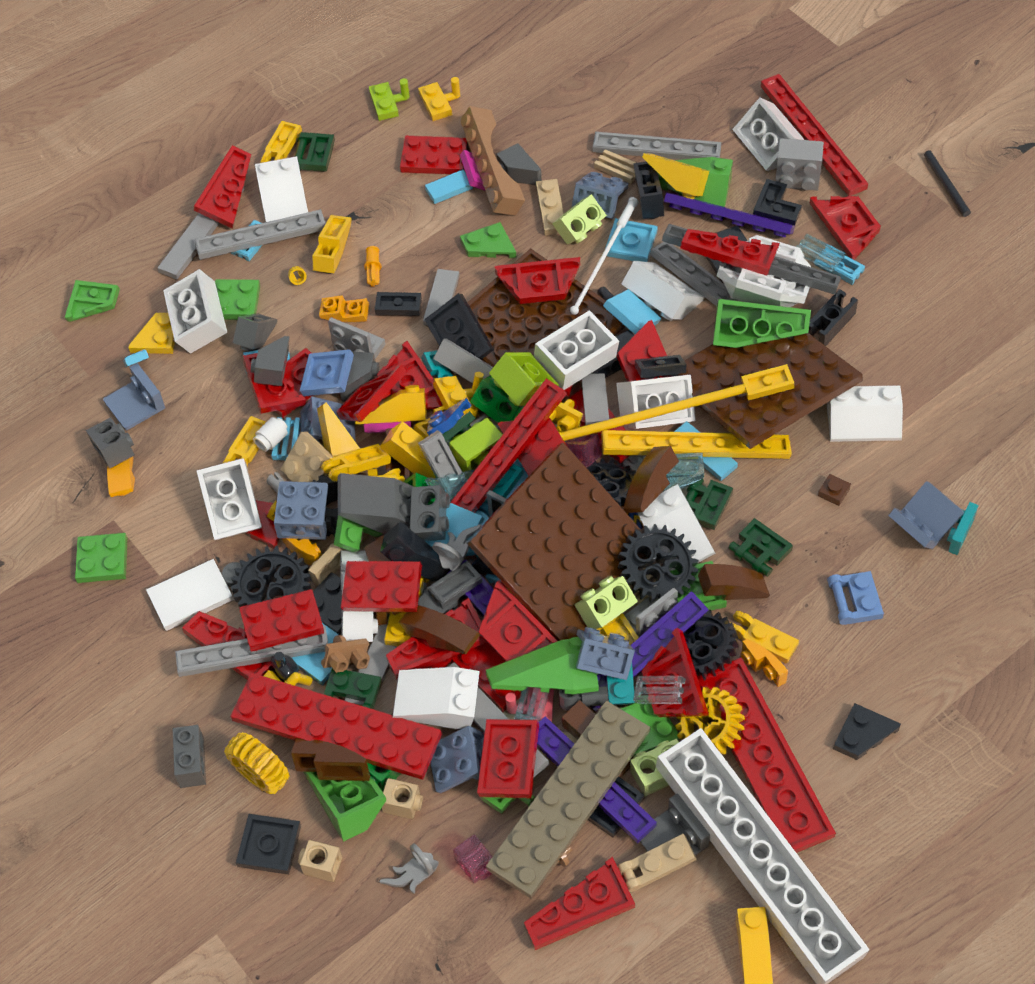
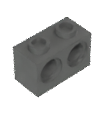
M111 417L86 430L94 449L109 468L135 455L131 448L134 443L130 435L125 433L120 423L115 424Z
M440 485L412 487L410 529L424 541L445 540L446 531L449 530L446 509L450 506V497ZM434 498H435L434 503L431 504V505H428V502H429L431 499H434ZM435 521L432 527L427 528L430 522Z
M199 725L173 728L174 776L180 788L206 785L204 736Z

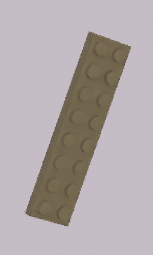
M606 701L486 865V869L532 899L650 732V726Z

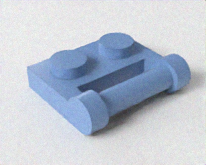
M871 571L844 576L835 574L827 578L828 585L832 588L839 611L838 620L841 625L883 619L884 613ZM842 587H848L855 612L849 611Z

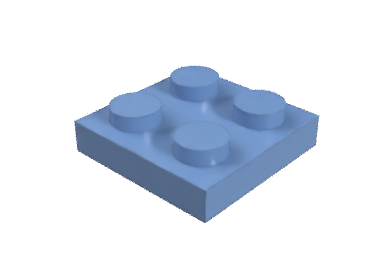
M349 349L309 354L300 387L302 395L311 396L345 392L354 357L352 351Z

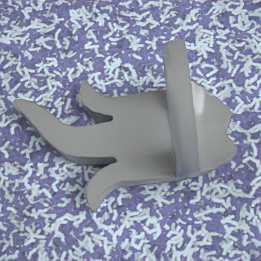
M481 524L465 529L459 534L457 539L453 533L448 532L450 540L447 544L440 542L433 544L432 548L439 554V559L444 569L454 571L460 566L470 548L466 542L470 536L481 528Z
M413 843L410 845V850L414 858L403 867L393 866L394 872L397 875H401V877L397 879H381L379 882L392 887H405L410 884V890L415 894L416 887L435 872L439 862L433 859L431 853L422 852Z

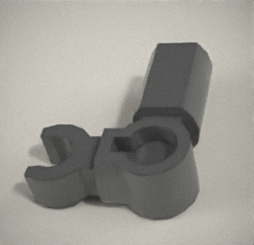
M607 686L599 687V691L580 694H565V689H559L560 707L563 710L569 711L579 700L587 707L603 706L608 701Z

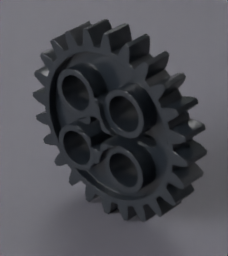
M604 458L600 462H596L594 459L591 460V463L582 461V464L620 507H624L636 470L630 471L629 465L622 467L623 462L614 464L613 459L608 463L605 462Z
M654 524L651 531L645 525L642 533L636 529L633 533L634 537L629 535L626 539L627 543H623L621 547L623 552L619 553L618 559L622 561L619 562L617 567L625 570L621 572L620 576L628 578L627 584L634 586L633 594L637 591L641 592V600L647 595L649 596L650 603H652L655 597L660 599L672 588L678 591V598L680 599L684 594L683 591L688 592L691 588L689 584H693L696 580L694 575L698 573L699 569L694 566L697 565L699 560L692 558L696 550L688 549L692 542L684 543L682 541L685 536L684 534L678 537L675 536V528L669 533L667 532L666 525L661 530H658L657 525ZM660 546L668 547L670 553L663 552ZM637 553H644L647 559L639 558ZM638 568H646L645 570H642V571H639V570H638ZM669 568L676 569L679 575L670 573ZM646 575L654 576L656 582H650Z
M266 546L264 553L256 549V556L254 557L248 553L249 561L240 560L242 569L235 568L234 571L237 576L231 578L234 584L231 586L234 593L233 597L235 602H238L239 607L262 602L266 595L265 601L271 600L278 595L287 596L311 590V585L308 582L312 581L310 574H308V565H304L303 558L297 559L296 552L289 555L288 548L280 552L278 546H275L274 551L271 552L268 546ZM265 567H269V568H270V569H269L268 571H266V572H261V569H263V568H265ZM286 575H293L290 579H282ZM254 588H260V590L255 593L250 592Z
M708 610L705 615L683 633L697 677L702 676L703 680H706L708 673L715 677L716 669L724 671L723 664H731L730 656L737 655L735 649L739 648L736 630L733 623H729L728 617L722 618L720 612L713 616L712 611Z

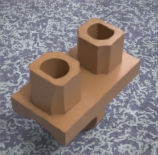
M336 635L333 643L326 644L325 656L321 660V665L323 668L332 667L336 673L344 672L350 664H354L358 669L367 668L370 660L367 653L368 640L365 638L346 641L343 635Z

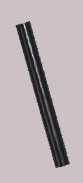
M926 151L924 157L963 217L969 216L971 214L970 209L932 151Z

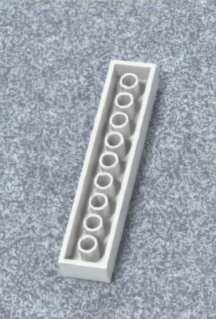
M702 728L658 756L657 770L675 794H679L709 832L710 841L758 906L765 907L766 917L816 984L830 983L866 956L870 949Z

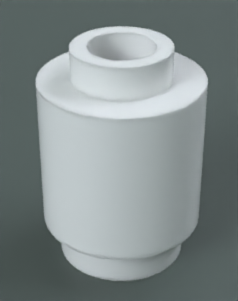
M271 417L255 433L254 443L264 452H267L269 449L272 450L288 434L286 423L280 418Z

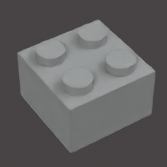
M780 138L776 181L787 184V188L818 191L824 142Z

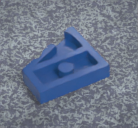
M468 399L461 400L444 412L439 410L429 417L431 420L428 421V435L437 430L443 434L451 429L464 415L463 411L472 406Z

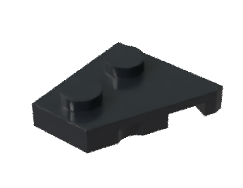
M854 703L838 735L833 750L858 760L867 754L869 749L880 745L883 739L892 733H897L901 723Z

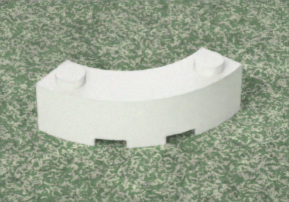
M341 550L340 576L342 594L346 562L368 561L366 551L351 552ZM342 610L341 635L345 637L346 641L366 638L368 642H373V634L378 633V620L373 619V612Z

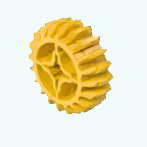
M703 687L702 694L709 715L676 717L681 721L675 725L676 729L680 731L677 736L680 740H684L695 732L694 724L699 726V729L702 728L721 754H726L727 746L731 749L735 748L732 743L734 739L741 740L737 732L745 730L744 726L739 724L745 720L744 715L740 714L743 710L742 706L736 704L737 699L734 696H730V693L726 690L720 691L717 687H713L710 690L707 687ZM720 704L725 709L726 721L721 719Z
M243 732L238 733L225 747L224 752L230 764L236 768V771L242 777H245L254 786L261 789L262 792L275 794L283 788L289 779V772L284 763L271 749L252 735Z

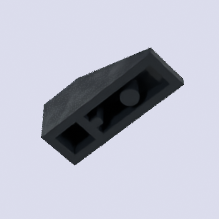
M648 162L633 163L642 218L656 219L664 216L663 195L657 171Z
M401 521L384 535L380 552L390 561L420 562L422 565L421 576L435 582L450 571V569L442 567L439 554Z

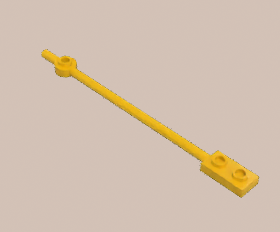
M786 364L741 376V385L559 433L563 440L567 441L746 393L748 400L794 389V381Z

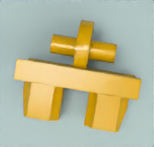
M571 399L566 400L565 403L560 402L549 417L553 423L557 424L556 428L559 432L580 427L583 413L574 409L575 402Z

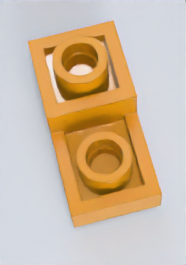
M343 295L322 298L319 317L326 320L332 317L341 322L367 321L369 302L367 298L345 301Z
M133 456L112 468L107 466L110 497L125 496L133 492L135 477L132 472Z
M281 538L282 542L292 553H297L298 559L303 558L304 563L310 566L322 556L317 544H311L309 539Z
M745 639L742 642V651L740 653L744 663L747 666L750 665L755 672L763 668L766 677L770 681L773 680L777 687L785 684L788 675L786 667L767 649L749 639Z

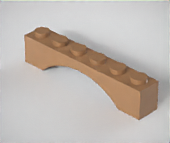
M469 106L465 114L462 115L461 125L492 210L495 213L516 216L524 204L525 198L520 185L504 171L494 155L491 135L497 124L492 111Z

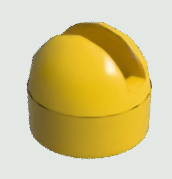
M294 266L289 269L288 278L292 284L301 285L305 282L307 275L302 267ZM297 271L300 278L296 279L293 272Z

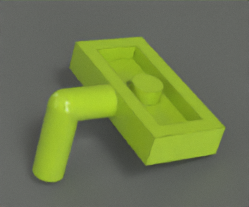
M405 78L400 80L401 93L392 94L389 82L368 86L379 121L398 117L399 113L396 103L406 101L410 97L408 80Z

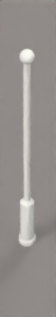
M629 198L628 204L617 222V228L576 304L570 308L571 314H578V307L621 228H624L635 207L638 206L639 201L636 198Z

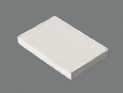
M214 559L146 589L166 631L189 621L199 611L207 613L234 600Z

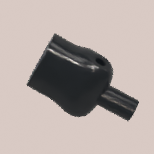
M276 652L271 657L272 667L282 682H285L292 673L299 671L298 665L289 655Z

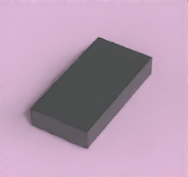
M466 561L456 570L451 571L427 588L430 595L443 609L482 583L483 579L474 567Z

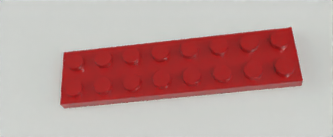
M742 657L733 660L731 664H723L724 671L716 669L715 677L710 673L707 674L706 680H703L702 676H698L701 691L703 687H707L710 690L713 687H717L720 691L726 690L730 693V696H734L737 699L736 704L742 706L743 710L740 714L744 715L745 720L739 724L743 725L745 730L737 732L741 740L734 739L732 741L735 748H732L731 751L759 805L794 851L798 853L834 838L836 835L834 828ZM720 704L721 719L726 721L725 709Z
M254 673L250 674L230 716L234 722L292 740H296V738L307 741L320 740L343 746L366 758L369 764L421 780L425 777L442 736L440 729L403 718H393V715Z

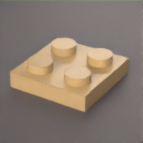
M301 432L280 470L292 482L318 481V476L322 474L324 476L328 475L322 470L321 464L325 460L333 458V456L308 432Z

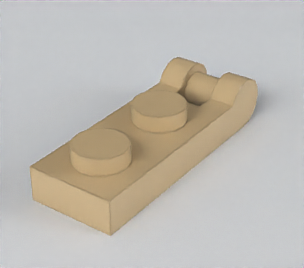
M683 833L630 861L621 863L617 867L626 880L629 892H634L696 861L697 858L686 835ZM640 868L643 875L636 878L633 871Z

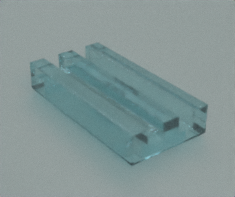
M806 234L804 240L800 241V245L796 246L801 249L804 258L831 272L836 269L845 257L844 252L809 234Z
M527 687L521 692L515 720H538L539 722L543 718L549 693L542 692L537 714L534 717L532 715L540 689L534 687L527 715H524L522 713L530 688Z

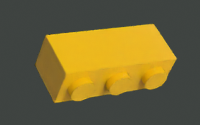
M403 421L392 428L380 445V448L412 473L421 474L438 482L418 445L425 438Z

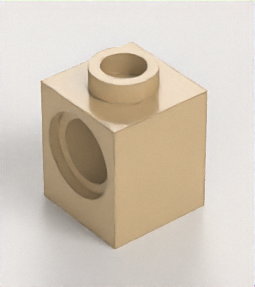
M387 779L383 792L386 796V802L382 807L383 813L413 819L415 812L420 811L423 802V796L420 795L418 785ZM400 797H409L406 802L397 801Z
M309 840L306 849L302 848L299 854L298 863L304 875L334 882L342 855L339 847ZM318 857L325 858L324 861L320 864L313 863V861Z

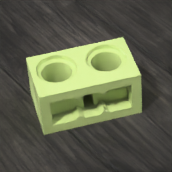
M591 194L579 201L552 224L567 245L574 241L578 244L587 237V231H594L602 225L601 220L607 215ZM586 211L590 214V219L587 217ZM571 224L574 225L575 231L572 230Z
M609 576L599 582L600 587L594 590L592 588L581 595L582 600L576 603L575 607L587 627L594 629L602 628L638 602L623 576L614 579L612 576ZM612 591L615 592L616 599L613 597ZM594 603L598 607V612H596L594 608Z
M677 739L670 742L668 740L663 741L655 749L648 752H639L630 760V772L645 796L669 786L657 770L656 763L659 755L679 743ZM645 768H650L654 772L646 774L643 773L642 770Z

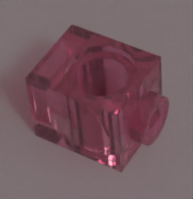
M589 434L565 442L585 467H589L602 456L598 434Z
M475 834L453 849L455 861L473 883H476L478 880H485L492 874L486 869V865L493 856Z

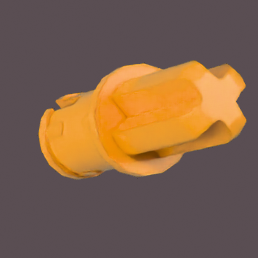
M376 246L366 248V263L364 264L366 282L371 287L379 285L380 270L382 268L379 262L380 250Z

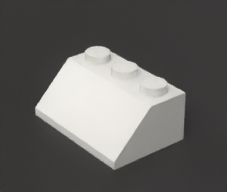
M759 98L732 129L766 171L777 168L780 138L804 140L775 104Z
M633 261L621 283L637 297L644 299V303L647 306L661 311V316L670 321L673 319L682 320L705 298L653 262Z
M854 386L827 402L830 442L902 440L903 404L900 386Z

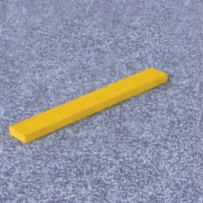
M602 430L601 433L604 455H647L653 447L671 446L676 456L790 459L792 455L789 435L774 434L749 449L732 433Z

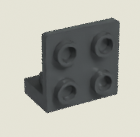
M677 793L669 798L668 810L654 819L657 822V826L640 841L641 845L648 852L684 833L696 856L709 847L710 834Z

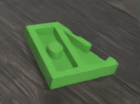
M501 222L460 236V241L468 257L486 256L496 258V254H508L509 258L516 257V250Z
M75 280L65 319L71 322L115 309L120 288L118 285Z

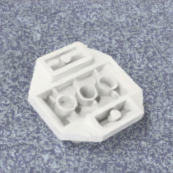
M759 235L751 237L746 241L751 242V239L761 240V244L771 245L772 242L780 243L776 257L811 267L804 259V254L798 247ZM724 262L721 263L717 273V277L722 279L731 298L741 302L792 307L797 303L804 304L810 289L808 286L769 274L766 276L740 267H734Z

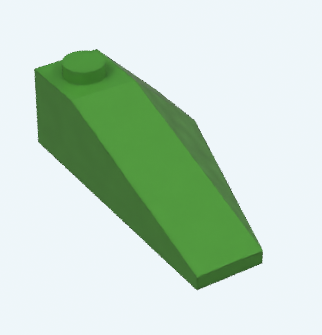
M716 157L675 160L709 170L703 196H695L694 199L725 207L732 178L733 160ZM658 173L661 189L666 191L673 190L682 196L683 192L675 190Z
M718 299L713 345L737 348L807 334L811 310Z
M579 637L560 640L486 670V676L492 689L523 691L527 687H536L541 689L540 692L549 693L550 688L565 689V694L599 691L597 673L576 668L582 644Z
M304 772L343 842L368 830L386 802V796L371 778L369 781L319 780L317 772Z

